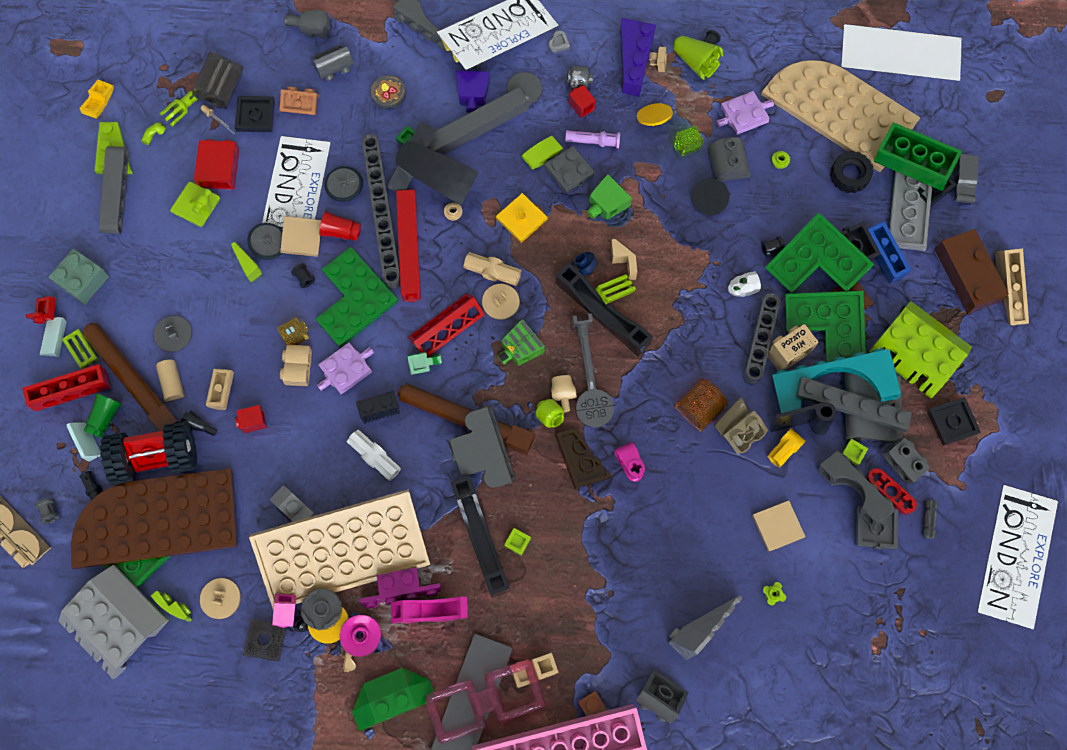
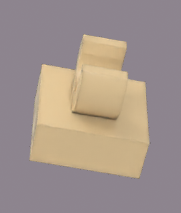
M659 47L658 53L651 52L649 55L650 65L658 66V72H665L666 47Z

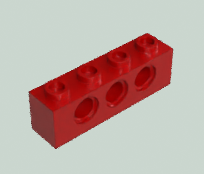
M98 364L26 386L22 389L26 406L37 412L110 389L111 386L107 371Z

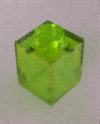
M696 125L677 132L673 141L675 150L679 151L681 156L701 149L703 144V138Z

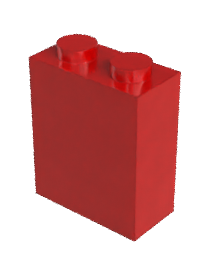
M199 140L194 173L196 185L209 189L235 190L239 148L236 142L231 140Z

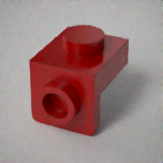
M51 296L37 298L35 313L26 314V318L33 320V323L45 324V321L54 320L55 298Z

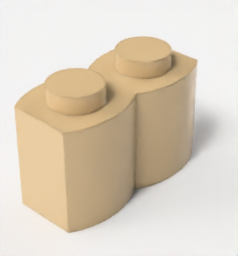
M287 345L286 350H283L282 360L285 364L284 368L280 370V379L283 380L285 385L308 386L312 361L311 347Z

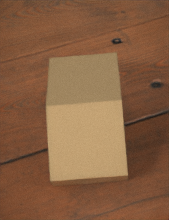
M612 239V264L627 263L628 280H636V255L616 239Z
M552 653L511 668L517 688L559 673Z

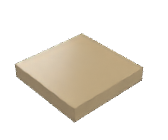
M284 216L281 253L318 257L321 220Z
M790 501L752 515L768 552L805 538V534Z

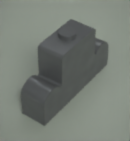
M492 405L478 408L468 413L465 418V425L472 431L458 435L450 440L453 449L452 457L454 462L458 464L461 475L467 476L485 470L484 481L489 487H499L512 483L516 477Z

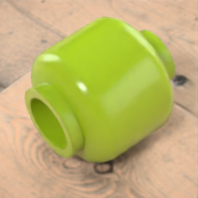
M553 399L543 400L537 405L536 418L546 427H557L563 422L564 410Z

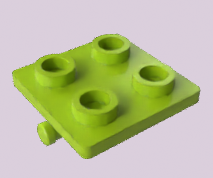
M188 182L170 211L199 227H203L220 201V197L209 189H204L192 182Z

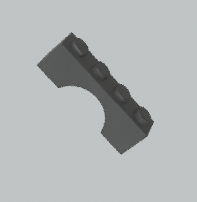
M836 451L820 464L818 473L831 486L839 484L848 485L860 494L863 506L859 515L873 529L892 515L894 507L890 499L883 497L876 485L869 483L864 478L862 471L857 468L855 469L850 464L847 456Z

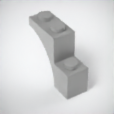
M284 485L269 499L293 522L316 516Z

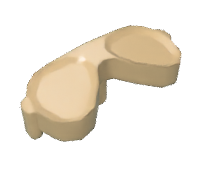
M346 651L342 657L344 659L343 668L344 672H349L356 668V664L351 659L352 655Z

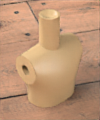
M570 375L552 378V399L554 401H561L564 412L570 411L569 399L576 398V389Z

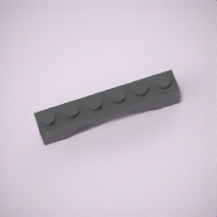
M398 0L393 6L395 19L399 23L406 24L413 32L417 31L427 41L434 42L441 50H446L437 33L440 30L427 19L421 9L420 2L418 0ZM486 61L479 63L471 68H474L478 71Z

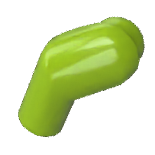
M160 122L154 123L146 129L141 142L149 145L154 134L157 132L162 135L166 127L161 125Z

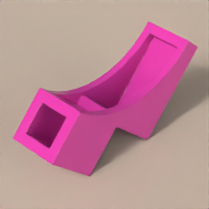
M467 597L391 602V623L446 622L468 618Z

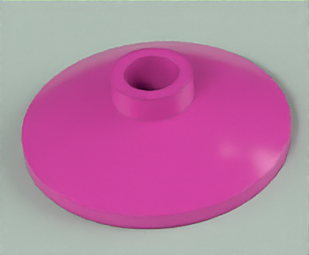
M356 615L349 618L343 624L340 631V643L343 649L357 657L372 653L377 648L381 638L379 625L373 618L366 615ZM361 631L362 637L356 638V633Z

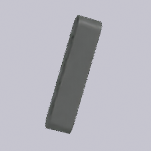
M107 146L105 150L99 216L100 233L121 234L129 159L127 147Z
M767 294L759 307L743 373V379L749 385L758 383L764 373L780 306V299L775 294ZM766 302L772 303L774 307L767 306ZM762 319L768 320L770 324H764ZM762 336L766 341L761 342L757 337ZM753 354H759L762 359H756ZM749 371L756 372L757 377H752Z

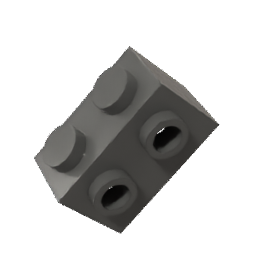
M900 438L886 448L881 455L905 484L914 483L930 467L927 464L926 458L914 449L915 446L909 439Z

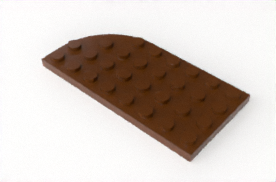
M232 469L125 482L101 492L88 503L75 524L71 539V568L82 569L238 547Z

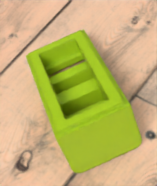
M233 242L231 244L232 249L246 277L250 282H253L262 272L239 245Z

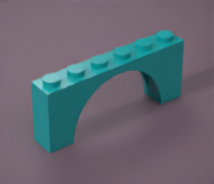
M878 348L869 354L861 352L854 354L851 358L838 357L833 362L826 363V361H820L810 367L802 365L792 371H777L772 376L781 413L802 408L803 399L796 397L801 377L816 381L818 378L833 372H848L863 378L874 388L880 402L900 398L901 391L890 349Z

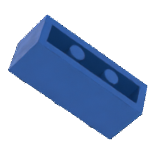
M885 221L869 228L868 230L881 253L876 260L889 284L906 277L911 268Z

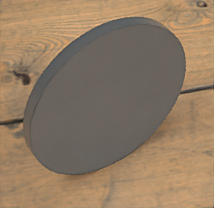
M168 316L162 319L154 329L155 343L166 352H177L184 349L192 338L190 324L180 316Z

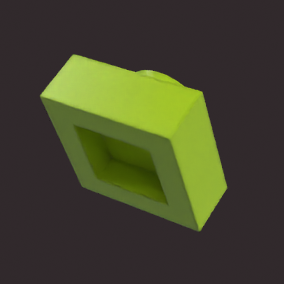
M850 439L842 455L847 456L852 464L858 466L868 448Z
M513 528L504 547L522 556L531 537Z

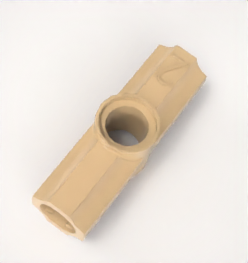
M471 252L467 254L464 262L465 269L479 273L488 280H500L514 286L518 284L522 272L521 269L504 264L498 258H485Z

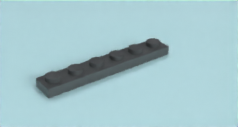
M805 377L799 379L796 397L816 404L828 402L833 404L838 411L902 432L909 430L912 412Z

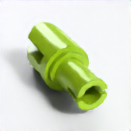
M189 91L180 100H173L160 112L162 116L171 107H174L175 110L165 118L166 121L171 119L177 112L180 114L170 123L171 127L180 121L188 113V107L198 100L196 95L190 99L194 92Z

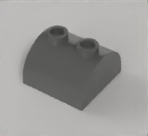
M343 44L309 57L319 78H324L325 81L335 78L334 73L339 71L341 74L351 71L350 66L353 65L348 47Z
M723 138L715 141L708 147L714 179L728 181L750 178L751 173L744 141L741 138Z
M653 669L635 701L638 702L639 707L643 710L649 709L655 713L659 721L672 724L678 717L689 692Z

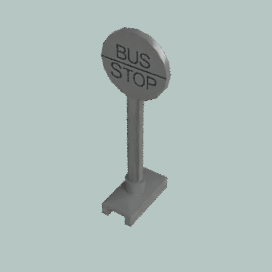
M588 314L586 320L581 318L577 321V316H573L571 330H577L578 336H580L588 391L584 392L576 403V413L583 424L589 427H600L611 420L614 413V404L612 398L606 392L596 389L588 341V328L591 327L593 317L592 314Z

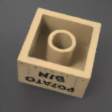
M805 324L801 327H793L785 337L782 335L777 337L770 346L767 358L777 371L786 370L810 355L819 343Z

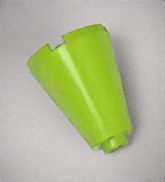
M680 36L673 43L675 53L701 79L711 77L721 63L718 60L720 56L723 57V49L718 45L687 36Z

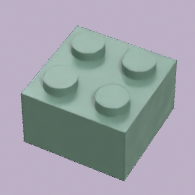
M72 249L48 278L59 288L86 305L109 276L101 267L75 249Z

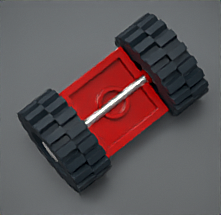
M182 421L166 424L163 431L131 437L127 436V433L124 432L103 436L101 439L102 445H100V457H102L101 463L104 466L103 471L106 473V479L109 480L110 484L115 485L134 481L136 472L166 466H169L173 473L194 470L197 463V453L195 451V440L188 422Z

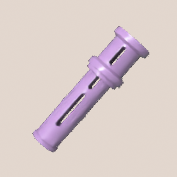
M566 130L565 142L599 144L601 147L614 146L616 149H619L621 132L612 134L605 131L591 133Z

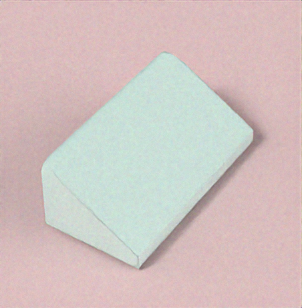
M57 317L54 320L47 321L40 350L41 356L60 357L63 343L62 338H64L67 324L64 318Z
M84 422L68 423L67 428L81 458L90 462L100 457L101 451L93 435L84 431L87 424Z

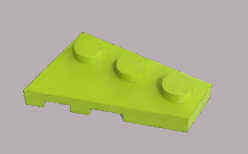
M99 122L94 170L96 174H103L105 150L107 146L125 147L118 122ZM128 159V171H127V174H133L132 168L130 167V163H129V159Z

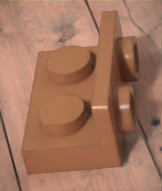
M287 87V90L281 89L279 111L316 115L317 101L320 98V94L315 93L314 89L304 88V92L298 91L296 87Z

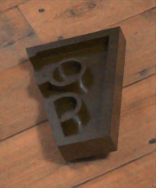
M575 428L556 433L555 437L574 489L612 478V475L601 465V461L590 451L589 446Z

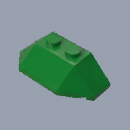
M400 668L364 683L352 713L360 732L433 702L437 698L429 679Z

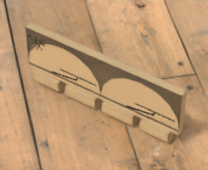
M0 496V545L11 556L14 555L13 559L22 568L29 564L33 565L51 547Z

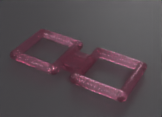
M527 659L487 673L484 678L488 689L478 693L475 691L473 682L467 680L427 694L425 700L438 742L443 744L485 729L486 723L483 714L495 710L499 722H505L544 708L545 701L532 662ZM525 669L536 702L504 713L494 680ZM466 690L477 723L445 734L435 701Z

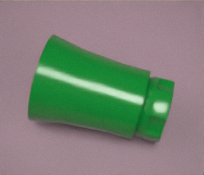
M96 393L84 431L102 438L122 404Z

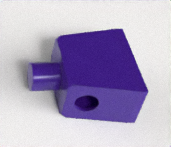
M455 71L460 105H466L468 113L477 110V106L485 105L490 85L489 71Z

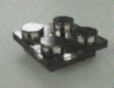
M251 619L243 656L280 662L287 627L281 628L272 625V622ZM267 634L270 641L267 645L262 646L260 644V637Z

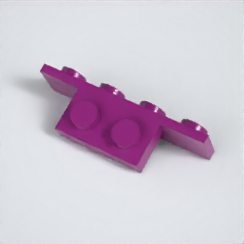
M415 567L376 575L379 595L361 598L359 601L362 607L366 606L367 609L377 607L380 603L386 602L387 605H390L391 602H396L400 599L415 600L418 596L425 594L426 597L435 596L442 589L440 583L420 587L418 571Z

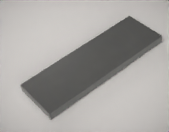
M474 634L431 750H472V746L478 744L513 648Z

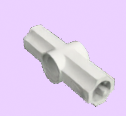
M359 430L353 432L347 440V443L361 455V458L369 466L376 468L386 479L391 481L398 475L401 468L387 456V453L378 444L371 442Z

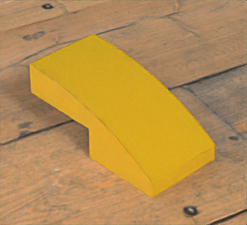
M97 80L88 90L89 97L80 107L81 113L97 119L106 107L114 86Z

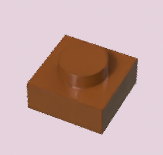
M596 691L578 702L586 716L606 710Z

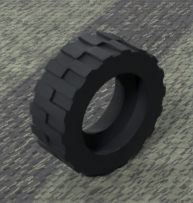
M846 151L836 158L830 170V177L832 178V183L835 184L834 186L839 188L840 191L857 193L866 188L874 172L873 164L861 152ZM849 164L857 166L861 172L860 177L856 180L847 179L843 174V168Z

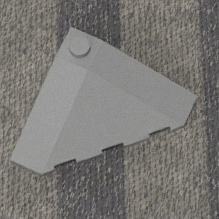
M740 595L685 625L680 630L676 628L669 635L671 638L669 644L686 660L696 656L712 639L714 632L725 622L724 619L732 613L735 605L742 600V597Z

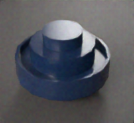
M584 252L577 255L571 265L582 275H589L597 265V258L592 252Z

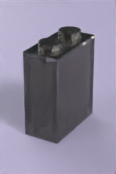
M210 51L193 86L192 95L198 100L212 103L216 108L227 110L243 75L244 66Z

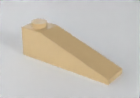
M1023 248L995 251L996 270L1009 293L1003 299L1009 325L1028 324L1029 316Z

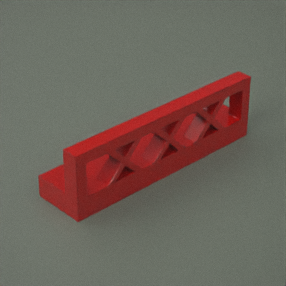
M466 293L407 338L417 348L419 353L424 352L420 346L426 341H432L431 348L426 351L427 357H429L485 314L475 298ZM474 306L478 313L473 317H467L468 310ZM455 319H462L460 327L452 328ZM440 330H447L445 338L442 340L437 339Z

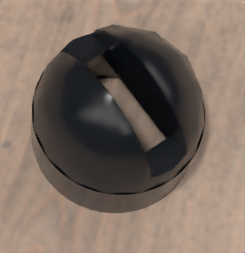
M302 616L296 617L293 622V628L300 633L308 630V625L304 621L299 629L297 628V625L303 619Z

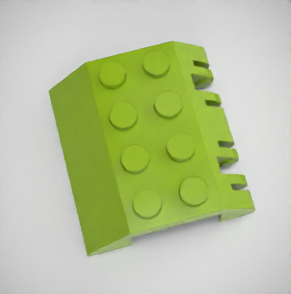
M910 301L869 352L873 353V350L883 347L886 348L885 350L890 349L896 354L892 358L893 364L899 359L901 360L895 367V372L907 380L916 371L909 381L911 384L915 383L920 375L923 374L927 379L920 385L919 390L923 392L932 383L924 393L932 399L968 356L972 346Z

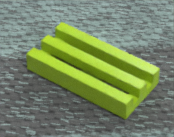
M627 274L601 284L596 288L605 304L635 292L636 288L631 286V280H627ZM625 287L627 288V289L624 290V291H621V292H619V293H617V294H614V295H612V296H610V297H606V295H608V294L614 293V292H616V291H618V290H620V289H623V288H625Z
M79 329L62 338L80 369H85L87 365L90 366L92 362L99 360ZM76 335L79 336L80 340L82 341L87 351L91 355L90 358H88L87 354L85 353L80 343L76 339ZM72 339L77 349L83 356L85 360L84 362L80 360L79 356L77 355V353L75 352V350L73 349L72 345L68 340Z

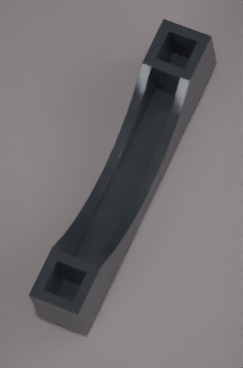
M570 263L556 274L555 284L589 314H592L599 323L635 355L639 357L651 344L653 336L641 325L622 315L609 303L605 304L585 277Z
M470 476L451 481L454 495L491 598L510 592L509 584L491 539Z

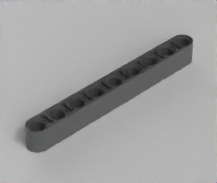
M368 134L363 137L362 146L382 275L386 287L394 290L400 287V268L378 138L373 134ZM376 176H379V177H380L379 179H376V180L373 179V178L376 177ZM377 193H383L380 196H375ZM380 209H385L382 213L378 212ZM382 226H388L384 230L380 229ZM386 242L391 243L389 246H383ZM388 259L394 260L390 264L385 263ZM391 276L396 277V279L393 281L388 280V278Z

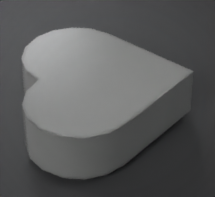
M559 30L553 34V38L548 43V48L551 52L558 53L570 49L565 32Z

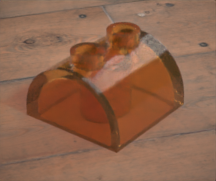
M701 378L673 406L694 427L702 432L728 407V401L714 384Z

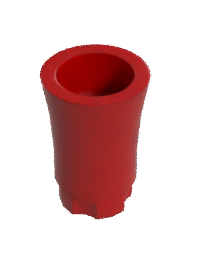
M325 211L321 220L319 235L357 241L360 235L361 224Z

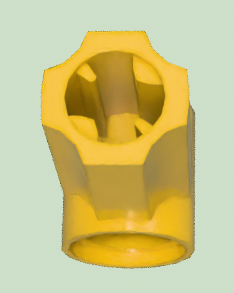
M790 428L767 457L771 463L780 468L793 453L797 452L806 440Z

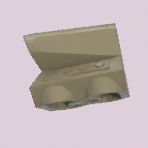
M742 397L714 425L719 434L737 454L745 453L753 442L761 440L768 431L759 415L755 411H750Z

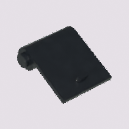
M823 402L777 414L770 428L771 433L809 423L812 432L817 435H823L829 431L836 417V408L831 403Z

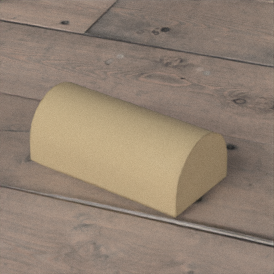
M174 360L158 362L156 369L165 402L185 397L176 362Z
M213 369L206 401L207 407L216 410H226L234 376L232 370Z

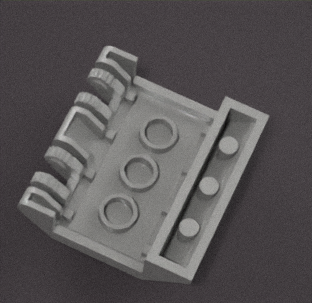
M112 565L89 580L61 611L59 623L64 628H67L68 633L71 634L77 631L75 640L80 642V645L91 657L94 656L93 659L96 662L104 660L102 669L104 671L107 670V674L112 679L117 678L127 668L123 664L148 637L156 636L169 622L116 565Z

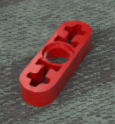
M875 468L868 472L866 480L869 483L875 484L879 493L883 497L890 499L893 507L898 509L901 514L907 515L915 511L917 507L916 500L883 470ZM878 474L880 476L878 478L879 481L874 482L872 479ZM886 481L887 484H885L881 489L879 486H881L882 483ZM888 486L895 488L896 495L894 497L887 494L886 488ZM900 495H902L903 497L900 498L901 500L896 502L895 500L899 498ZM908 501L910 508L905 509L903 502Z

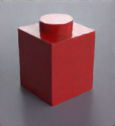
M584 85L574 88L569 93L568 103L580 118L595 110L596 100Z
M260 405L236 410L238 417H235V423L237 428H240L244 434L267 428L264 410Z

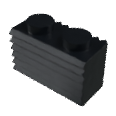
M394 391L356 401L359 416L364 424L374 420L377 421V419L388 418V416L392 417L396 413L400 414Z

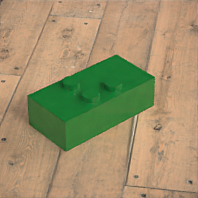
M893 122L877 151L874 162L943 191L962 151Z

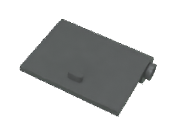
M844 372L845 391L880 402L876 391L866 380L855 374ZM897 376L901 391V376ZM902 396L898 399L881 403L902 409ZM845 413L847 441L850 439L855 441L871 439L893 443L895 440L903 438L902 431Z

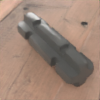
M928 500L925 503V509L927 510L924 515L923 527H925V530H923V537L926 539L935 538L934 528H936L937 518L935 510L938 506L935 500Z

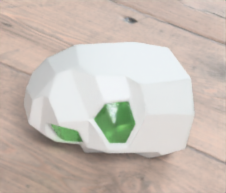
M756 271L734 278L729 284L728 292L737 297H745L759 292L761 284Z

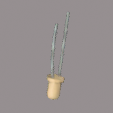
M206 105L201 106V110L207 117L212 116L215 118L213 109L208 108Z

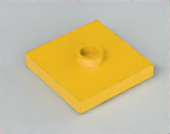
M522 193L496 216V219L522 243L545 223L548 217Z

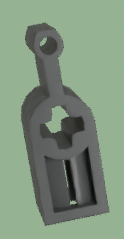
M960 155L954 168V182L957 184L955 201L972 204L975 202L979 156Z

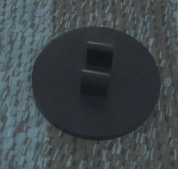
M705 179L693 191L694 206L702 214L717 215L729 203V190L718 179Z

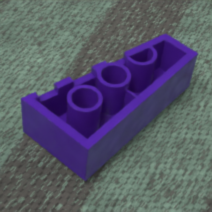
M627 18L621 19L622 93L640 97L655 35V24Z

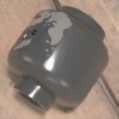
M573 65L571 69H568L567 83L571 88H579L582 85L587 88L588 84H592L593 73H590L589 67Z

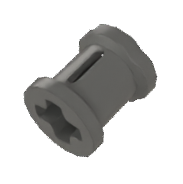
M51 498L43 499L35 504V507L39 509L42 519L40 521L42 524H49L60 518L54 509V500Z

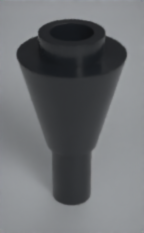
M192 410L189 413L186 412L181 419V422H188L191 430L204 431L212 436H215L217 433V429L207 425Z

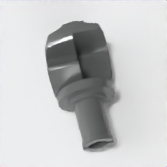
M309 10L302 12L301 16L285 15V26L300 27L301 33L314 39L315 35L323 39L327 38L331 32L330 18L323 10Z

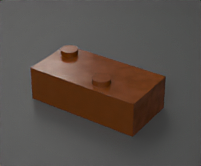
M976 229L942 240L934 249L967 314L1000 303L1009 295Z

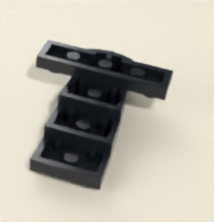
M420 121L411 140L404 143L398 150L396 156L397 168L387 187L394 191L406 190L412 177L428 187L462 205L479 172L448 156L429 149L428 146L436 129Z

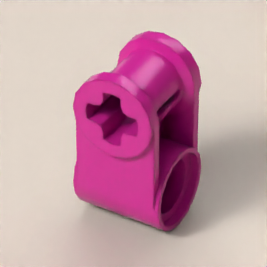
M630 442L615 449V456L627 478L633 482L641 480L645 466L635 444ZM632 468H634L635 470L639 469V473L637 474L635 471L632 472Z

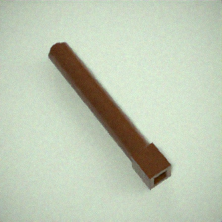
M98 323L86 325L82 333L83 336L148 415V418L159 431H163L164 425L179 422Z
M408 383L404 386L401 385L397 394L399 401L464 428H467L465 425L467 414L474 411ZM497 420L506 447L528 455L535 439V433Z

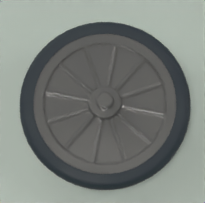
M347 166L337 167L330 171L324 182V188L328 196L339 202L353 200L360 194L363 187V180L359 172Z
M273 223L256 225L251 229L247 238L250 251L256 257L264 260L278 258L283 254L280 251L283 230Z

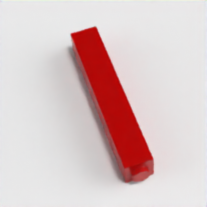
M415 190L396 191L401 296L403 301L416 302L421 300Z

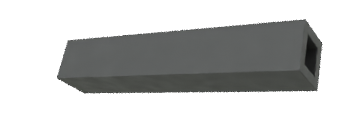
M518 87L435 132L428 148L444 155L529 110L528 102L530 100L526 92L523 93Z

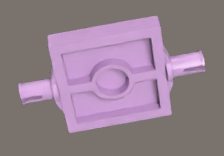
M754 91L721 103V109L725 117L716 120V125L719 128L729 124L736 135L768 123L770 118L765 109L773 107L774 103L772 99L762 103L758 100Z
M350 343L343 346L318 364L325 375V379L317 384L318 388L322 391L331 384L341 395L372 373L365 359L374 354L373 350L369 347L360 353Z

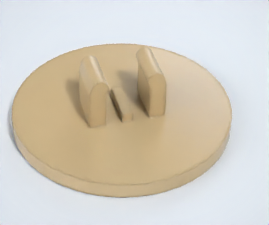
M496 284L485 291L482 298V306L488 316L497 320L508 319L519 308V296L511 286Z
M225 578L210 581L205 585L200 594L202 610L206 615L215 619H224L231 616L238 609L241 601L238 586L233 581Z

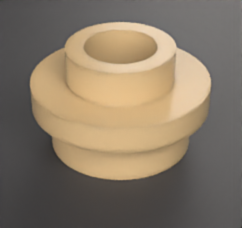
M449 203L444 208V215L447 219L456 221L462 216V208L457 203ZM455 209L456 212L451 213L450 210Z

